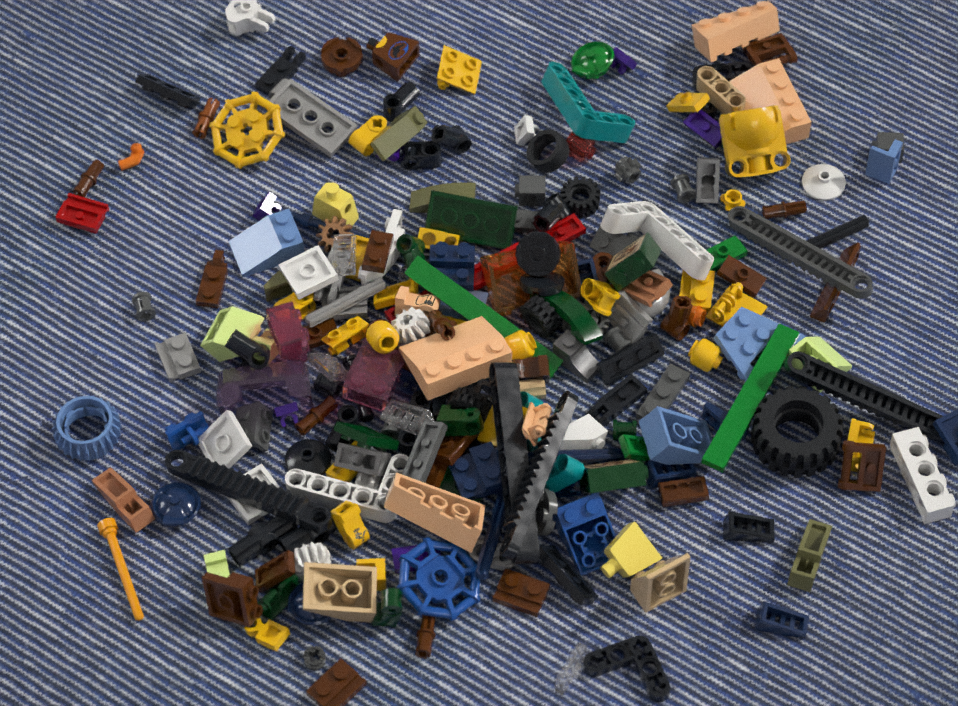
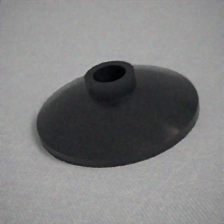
M305 439L294 443L285 455L287 471L301 469L324 475L330 468L332 461L328 447L314 439Z

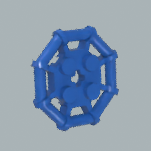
M430 537L423 539L422 543L406 554H401L399 557V584L396 588L402 591L405 598L418 612L417 615L446 618L454 621L457 616L473 604H478L481 600L479 596L480 579L477 580L475 578L477 564L463 548L450 542L431 540ZM435 550L452 553L451 555L439 556V553H436ZM425 551L428 552L429 556L421 562L415 559ZM456 555L467 568H463L455 559ZM411 566L416 569L415 580L408 581L409 568ZM435 574L439 576L444 575V583L436 581ZM465 576H471L470 589L464 587ZM417 587L426 598L424 603H422L411 588ZM460 594L466 597L454 607L452 600ZM430 601L435 604L445 603L447 609L428 606Z

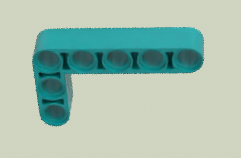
M549 62L541 83L572 131L584 139L626 143L635 126V121L624 114L594 111L568 70L558 62Z
M521 392L522 407L528 408L530 402L535 407L543 404L541 399L527 392ZM529 439L526 440L528 451H534L538 448L537 445L534 447ZM566 454L558 455L544 489H549V491L555 493L577 482L584 474V464Z

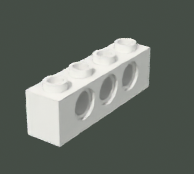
M916 427L892 434L890 448L924 524L951 517L956 502L953 494L949 493L946 488L945 476L942 473L940 474L937 468L936 456L930 453L926 435H922L920 428Z

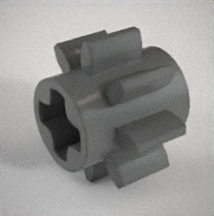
M623 157L616 163V173L614 175L619 182L634 183L641 175V170L639 169L641 164L636 158Z

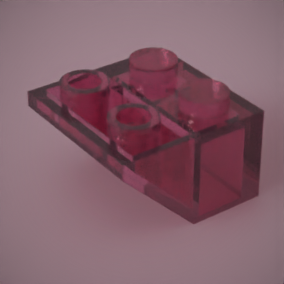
M292 301L267 308L266 321L280 357L301 363L307 362V353L310 352L308 344L310 336L307 328H302L300 323L302 322L300 310L294 308Z

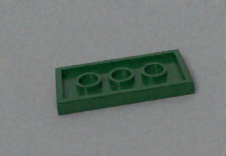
M431 190L425 228L460 235L459 241L506 249L512 246L518 206Z

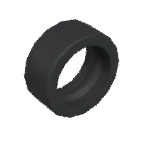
M552 129L541 131L528 144L526 151L527 159L538 171L551 173L558 170L567 160L570 151L569 144L557 131ZM556 142L553 153L548 158L540 160L543 149L547 145Z

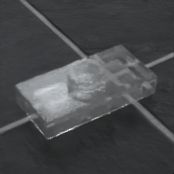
M309 353L307 360L330 381H350L351 373L338 362V359L332 357L329 353Z
M581 642L577 643L555 680V692L564 695L573 678L578 679L583 669L581 665L584 657L587 655V645Z

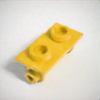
M356 316L349 319L339 328L330 331L321 341L329 346L327 350L331 356L334 354L339 355V353L349 348L348 339H350L352 344H355L366 337L369 323Z

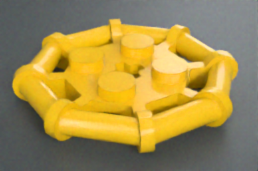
M252 92L249 95L231 100L228 98L225 100V105L214 121L210 122L209 125L213 138V153L232 163L237 169L262 161L267 162L281 138L285 137L280 115L281 107L263 98L258 92ZM250 103L248 109L237 111L235 108ZM257 106H262L268 112L264 115L257 111ZM232 111L233 115L228 118L227 124H222L229 112ZM270 119L273 120V126H274V130H273V131L270 130V128H269V122H268V121H269ZM249 126L252 130L249 131V135H246L243 131ZM220 131H226L227 141L223 144ZM272 137L263 150L264 140ZM231 147L236 148L239 151L238 156L233 155L227 150ZM258 151V154L245 157L246 153Z

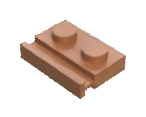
M649 270L621 289V291H625L633 300L651 308L653 306L652 302L654 300L658 301L664 296L673 284L670 279Z

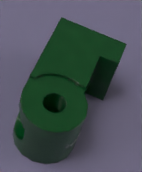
M442 405L436 420L437 422H443L448 427L444 436L477 435L484 429L479 409L473 407L463 410L452 409L451 405Z
M387 588L381 591V601L376 602V615L372 620V626L396 627L403 611L401 605L402 591L400 589Z

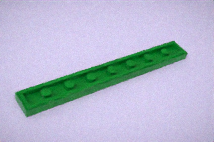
M418 255L404 273L468 321L482 316L503 338L521 330ZM535 340L537 348L532 357H538L539 355L548 356L549 379L551 380L564 361Z
M778 324L702 457V464L723 473L754 418L756 408L759 403L763 402V398L768 393L788 357L789 349L795 345L800 332Z

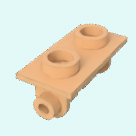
M530 402L523 422V435L526 439L530 440L534 447L537 445L538 438L545 435L547 419L552 413V408L547 403L535 407Z

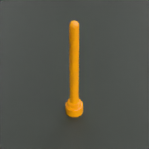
M114 518L103 519L97 524L99 533L108 541L135 620L141 621L144 615L116 538L118 530L116 520Z

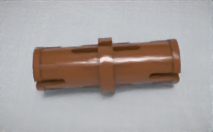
M208 98L203 111L199 113L198 122L192 132L196 138L199 137L200 133H202L200 139L206 137L210 122L214 121V116L220 106V102L217 99H214L213 103H211L213 98Z

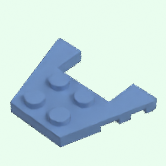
M741 307L713 339L721 348L727 360L731 361L736 367L739 378L741 380L744 379L746 382L754 368L750 364L766 347L779 323L744 307ZM800 333L795 345L806 336Z

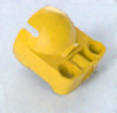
M778 105L720 115L719 125L726 162L725 171L729 176L751 177L780 171L789 166L791 158L787 153L782 116ZM777 154L783 157V163L780 166H777L774 162ZM736 161L741 165V170L737 174L732 171V164Z

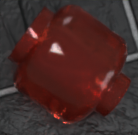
M573 131L566 139L569 144V156L579 162H583L586 158L591 160L597 150L594 147L595 140L581 138Z

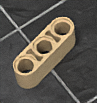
M703 66L698 70L696 82L698 92L707 93L710 97L709 102L720 112L728 114L745 110V96L720 73L710 66Z

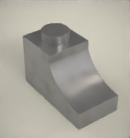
M697 157L696 203H718L719 158Z
M569 329L553 343V353L564 361L562 366L587 384L599 373L596 366L599 361L589 352L586 345H583L571 334Z
M338 443L334 466L375 476H384L390 462L391 453Z

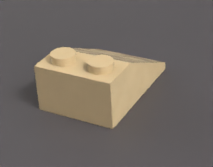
M688 553L672 557L667 561H659L652 569L646 572L641 571L631 579L630 591L645 613L687 591L690 556Z
M304 562V611L345 621L372 622L376 615L377 567Z

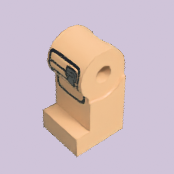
M400 286L395 297V316L396 314L403 313V309L408 311L413 307L416 310L420 309L428 318V314L431 311L436 314L434 310L439 309L440 301L434 295L409 293V287Z

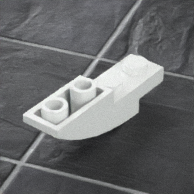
M393 209L391 217L386 219L385 230L387 233L394 234V240L384 274L362 270L361 265L358 272L361 286L378 277L382 278L398 259L400 252L396 248V242L402 234H405V229L401 228V210Z

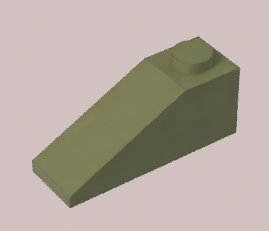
M415 105L398 115L370 145L380 159L384 161L419 133L428 122Z

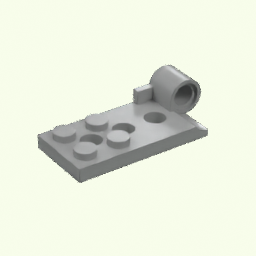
M291 78L289 80L282 79L268 94L269 101L281 107L282 124L329 157H332L350 138L351 134L358 129L357 124ZM296 103L300 107L298 109H291L288 105ZM313 115L316 117V120L308 121L305 117ZM331 127L333 131L326 133L322 128Z

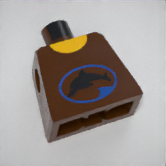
M391 32L386 33L381 41L371 37L366 46L367 49L372 51L374 66L395 81H399L420 56L419 41Z

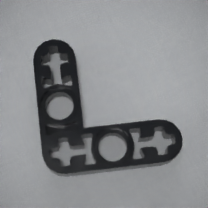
M748 62L696 66L692 72L694 93H699L696 88L697 72L703 66H710L717 72H726L728 76L724 78L727 81H731L741 75L742 71L746 72L753 68V66ZM708 101L710 111H707L705 105L701 110L710 117L715 118L717 108Z
M645 636L631 637L590 652L584 657L583 668L589 676L598 677L634 664L651 700L660 703L666 701L670 696L671 686L651 642ZM637 644L644 647V658H642L640 650L636 649ZM614 651H619L623 653L624 658L621 661H614L610 655ZM594 660L595 663H599L598 668H595L593 665L590 666V662ZM653 664L657 670L652 674H648L643 671V666ZM656 679H657V683H658L659 688H660V689H663V688H664L662 694H660L659 691H655V682H654V680H656Z

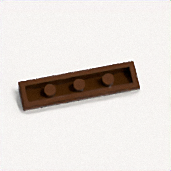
M857 242L844 249L839 260L854 267L859 258L861 243ZM827 282L810 317L823 323L826 322L841 291H838L836 286L831 287L829 282Z

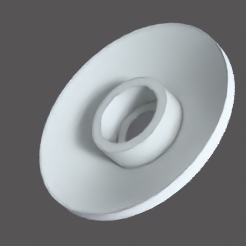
M818 164L808 168L802 177L804 191L812 198L822 201L839 197L846 185L843 173L836 167L827 164Z

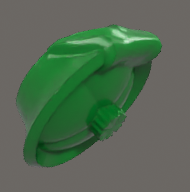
M600 41L584 44L572 56V73L586 79H598L609 70L614 59L612 47Z

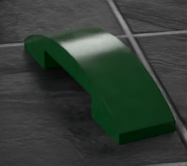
M561 291L555 295L541 296L539 292H534L530 295V298L538 295L539 298H544L545 302L548 301L550 303L549 306H553L554 311L571 325V334L583 345L603 338V334L593 317L582 304L568 293Z

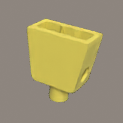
M325 183L315 195L313 216L323 221L327 218L331 223L333 216L338 217L339 220L344 218L346 219V225L350 224L352 226L359 219L353 196L340 189L337 183Z
M631 522L625 525L604 549V553L609 561L600 568L608 578H611L617 572L623 578H626L660 561L662 557L637 523Z

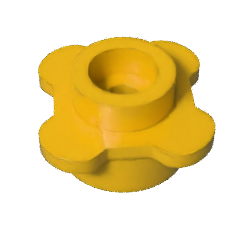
M731 189L720 196V201L724 202L725 210L728 212L737 206L745 207L746 202L742 200V194L738 190Z

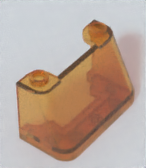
M557 241L561 250L560 262L552 272L559 273L565 278L562 291L576 299V297L582 295L575 246L572 242ZM516 249L480 257L493 310L501 316L512 314V310L522 306L530 299V294L523 292L520 288V277L526 271L517 264Z

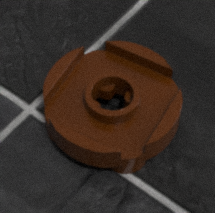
M339 37L330 39L321 49L323 67L338 77H345L348 73L355 71L363 63L360 44L346 37V40H339ZM338 54H340V55L346 54L345 57H343V58H339V57H338Z

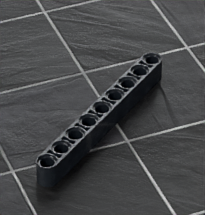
M491 362L489 379L506 523H508L507 517L513 514L510 509L516 505L514 500L519 497L517 491L522 489L520 484L526 481L523 476L528 473L529 458L526 438L522 432L524 417L517 364L515 362ZM535 513L520 551L511 560L512 564H537L539 562L540 549Z

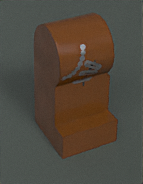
M547 355L512 360V362L517 364L519 380L550 378Z

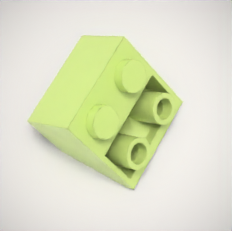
M233 306L222 309L218 312L200 346L219 362L238 357L237 354L224 347L229 337L237 329L253 339L260 333V326L264 318Z
M805 337L789 349L788 356L793 352L799 351L845 372L852 368V365L821 337ZM799 359L792 360L793 368L797 370L803 368V364Z

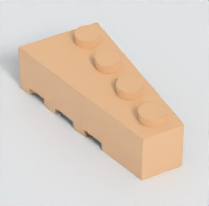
M760 1L754 6L741 7L731 13H721L718 17L712 19H702L699 23L692 24L695 48L712 63L722 53L724 56L732 53V49L735 47L744 48L748 46L750 40L759 41L780 31L777 8L769 1Z
M396 473L384 504V508L470 553H472L482 532L485 505Z

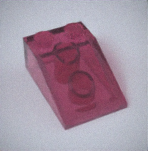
M365 338L343 384L342 398L382 412L386 411L405 365V360L399 349L395 348L390 353L380 354L373 350Z

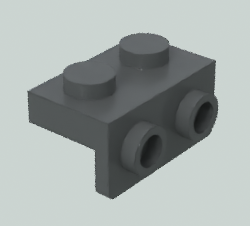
M599 226L589 247L598 252H606L614 256L639 237L628 233L627 236L622 233L611 234Z
M260 401L237 407L236 419L251 442L252 447H257L263 452L268 451L273 412Z

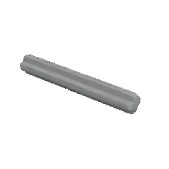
M378 277L306 315L305 321L309 327H314L384 290L386 284L381 277Z

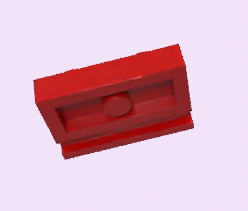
M68 193V198L66 201L64 200L55 216L56 222L97 234L105 219L106 212L110 210L109 205Z

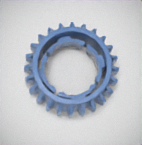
M94 396L74 398L63 407L61 406L60 411L55 414L56 418L53 420L54 427H52L55 443L58 445L59 450H63L64 455H70L71 459L76 458L80 461L98 459L106 455L110 450H113V446L118 443L117 438L121 436L120 429L122 427L119 414L116 413L114 406H110L109 401H103L102 398ZM98 416L104 420L105 430L96 438L78 441L72 439L69 435V426L81 417Z

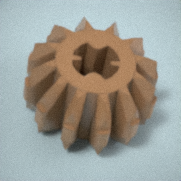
M333 216L332 223L326 218L324 220L326 226H318L323 231L322 233H317L316 237L323 238L318 244L319 246H325L324 251L330 252L332 247L346 250L345 244L351 246L352 242L348 238H353L354 233L349 232L352 229V225H346V219L342 218L339 220L338 217ZM334 231L339 233L336 240L331 238V236H334L332 234Z

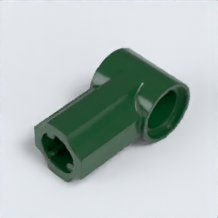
M402 234L397 239L396 248L403 254L407 269L417 255L425 260V243L423 240L409 234Z

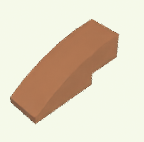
M111 467L92 479L93 484L106 501L136 533L155 520L150 507L137 496L135 489Z

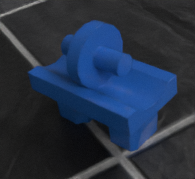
M201 411L196 414L191 412L185 416L184 421L177 425L170 424L165 427V434L172 450H180L190 443L194 446L198 445V438L209 427Z

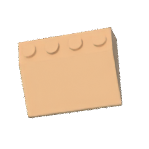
M779 58L760 63L729 81L745 96V110L778 105L781 111L786 144L809 138L811 120Z
M482 316L454 326L455 336L453 339L448 335L449 340H444L440 334L435 333L399 347L402 357L428 401L457 390L459 387L462 388L478 380L489 378L491 362H512V351L507 342Z

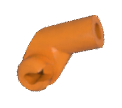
M132 144L130 146L132 151L130 156L118 161L121 171L140 164L144 155V149H142L141 144Z

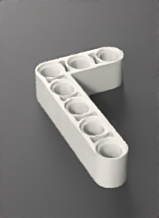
M647 201L610 204L607 207L600 224L604 231L611 234L637 231L646 234L648 232L661 250L687 274L697 280L706 279L714 262V257L656 205Z
M396 454L390 459L379 490L301 469H292L286 473V489L290 490L294 495L298 493L300 497L304 498L305 496L309 501L327 508H333L347 500L358 504L361 510L360 517L389 523L395 519L397 514L388 509L384 510L381 508L384 507L386 495L395 474H402L404 469L397 470V468H405L409 457L404 454ZM300 482L298 485H292L293 483ZM322 488L321 491H314L315 489Z

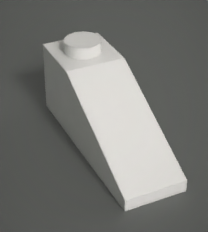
M587 414L569 424L559 450L602 449L605 445L608 430L590 414Z

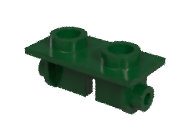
M296 574L275 585L258 602L262 606V614L265 617L273 620L288 606L290 593L300 584L297 582L299 578Z

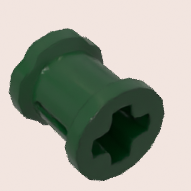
M613 419V440H617L622 434L636 436L637 420L618 422Z

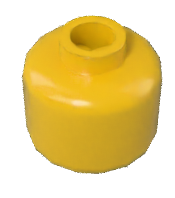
M380 320L369 326L366 332V340L373 350L380 354H387L398 346L399 334L389 322Z
M519 330L504 338L512 351V360L534 356L537 345L530 332L526 333L523 330Z
M706 338L700 341L696 340L688 352L690 363L704 372H709L712 368L718 369L723 360V357L720 356L721 348Z

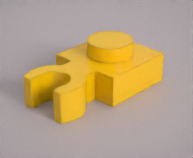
M258 618L253 623L256 625L255 627H244L248 636L255 637L257 643L275 652L290 635L287 627L270 619L266 624H263L261 619Z

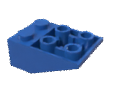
M599 492L559 506L557 514H553L552 519L556 522L557 532L580 576L600 569L602 565L609 561L604 553V549L616 535Z

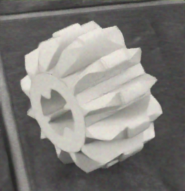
M413 307L408 311L403 309V313L396 314V319L391 321L392 326L399 334V343L401 345L425 337V334L430 333V321L420 309L416 310Z
M311 542L308 545L303 544L301 548H295V574L299 576L300 580L303 579L304 562L331 564V556L327 547L323 546L322 543L314 544Z

